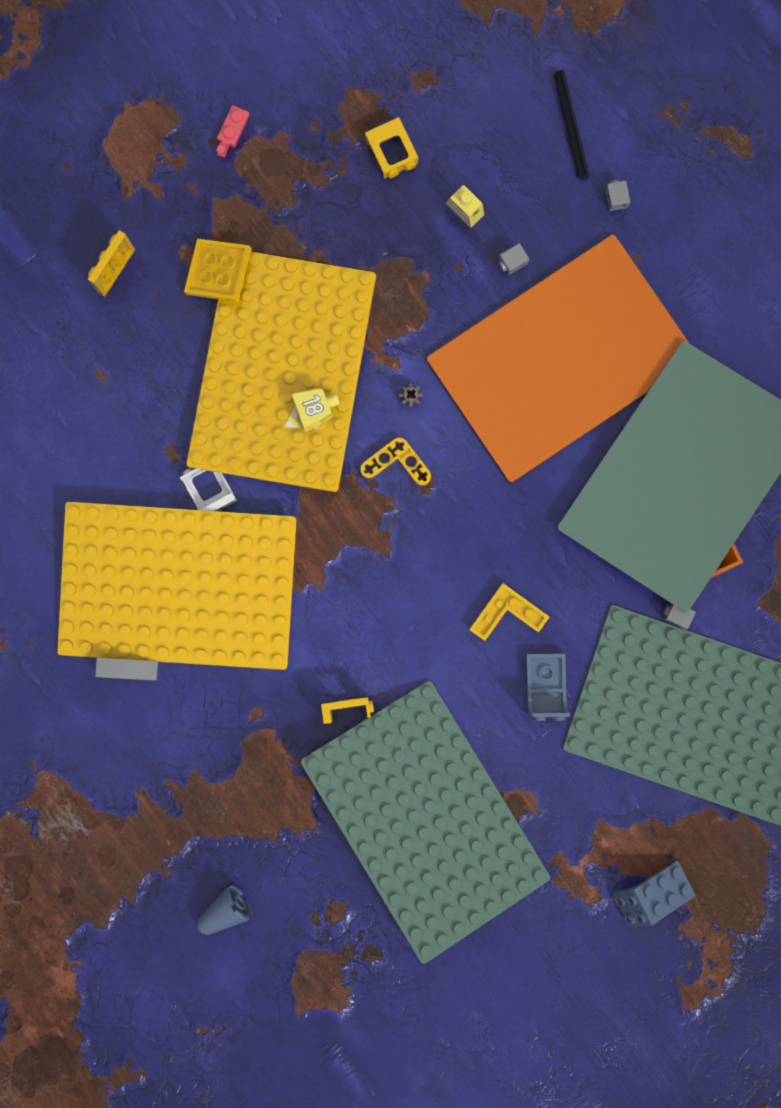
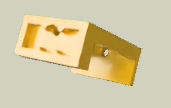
M399 117L365 132V140L368 146L370 145L379 163L384 179L387 177L393 178L400 171L405 169L407 171L411 170L418 164L417 153ZM399 136L408 153V158L394 165H389L379 145L385 140Z
M368 697L323 703L321 704L324 724L333 722L332 710L362 705H366L367 717H371V713L374 712L373 700L369 701Z

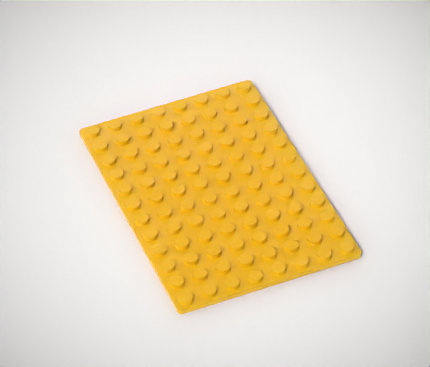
M251 252L239 302L218 299L188 453L187 466L189 468L330 492L338 491L376 281V274L374 272ZM315 389H323L326 397L337 394L340 405L330 408L332 418L317 426L323 429L313 428L305 432L304 428L284 427L295 407L292 394ZM297 415L296 420L302 425L299 415Z
M67 502L65 505L58 654L285 670L288 666L296 518L294 516Z

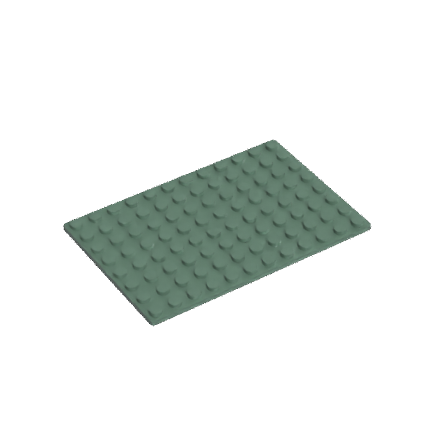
M683 341L559 523L558 530L677 608L688 612L781 473V399L688 342Z
M613 605L610 607L563 749L578 756L776 825H781V663Z
M430 681L417 687L301 760L302 767L419 961L423 964L550 880V875Z

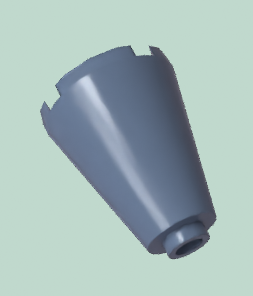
M234 885L227 887L198 918L197 927L202 934L210 935L248 921L253 916V912L248 899L244 901L241 897L244 893Z

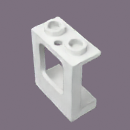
M190 468L184 471L183 476L180 477L198 510L220 511L237 502L222 473L213 472L222 491L206 501L201 499L192 482L194 477L206 470Z

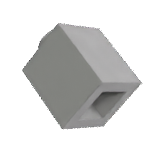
M610 181L605 188L609 211L628 208L630 198L626 181Z
M519 243L502 253L498 264L503 272L506 271L510 275L527 265L529 258Z
M667 604L663 612L665 615L663 620L686 630L689 628L696 612L691 609L688 612H684L673 604Z

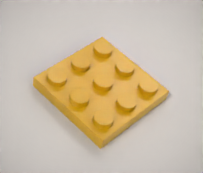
M120 230L111 237L109 247L106 251H102L96 267L93 266L88 273L89 282L104 297L135 251L126 234Z
M197 239L184 293L192 296L239 302L252 248L249 245Z

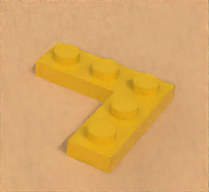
M502 583L469 630L485 641L505 612L509 611L539 633L549 619V616Z

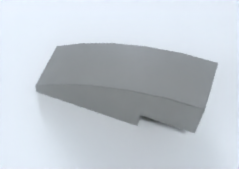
M97 658L95 677L157 680L158 661Z

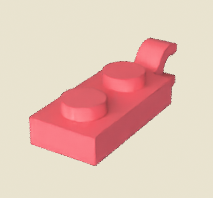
M232 105L217 137V141L221 142L216 150L218 152L217 155L224 158L229 146L236 147L250 116L248 111Z

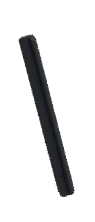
M559 70L554 74L578 176L580 179H585L589 177L588 166L564 70Z

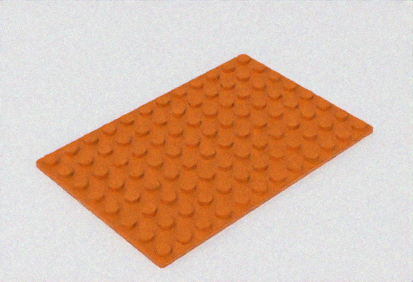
M611 235L427 357V361L507 480L514 482L649 392L683 341H688L617 237Z

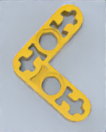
M396 438L366 460L360 468L362 476L371 479L398 459L418 485L425 486L431 479L430 471L403 438ZM395 443H403V451H395L396 457L393 458L391 452L387 449L390 447L392 451L396 448ZM380 454H388L390 460L387 463H381L379 461ZM408 457H414L416 465L408 467L405 460ZM376 459L377 464L381 468L378 469L376 466L372 469L373 474H370L369 472L365 474V466L368 465L369 467H371L372 465H374V462L372 460ZM419 465L422 466V468H419V471L422 474H427L425 482L418 480L419 474L417 472L414 474L411 472L417 469Z

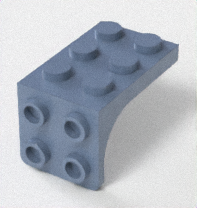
M526 654L528 716L532 717L534 721H546V717H552L554 721L566 720L565 717H570V712H568L566 697L565 654Z
M679 861L672 862L633 887L614 892L615 902L620 907L625 922L631 928L652 926L696 896Z

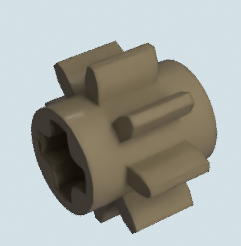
M410 383L407 389L402 387L404 394H399L400 398H404L402 405L410 404V408H412L414 403L420 405L418 398H422L423 394H418L419 386L414 388L412 383ZM407 393H410V394L415 393V394H414V398H415V399H413V398H409V399H408V398H407V397H408V394H407Z

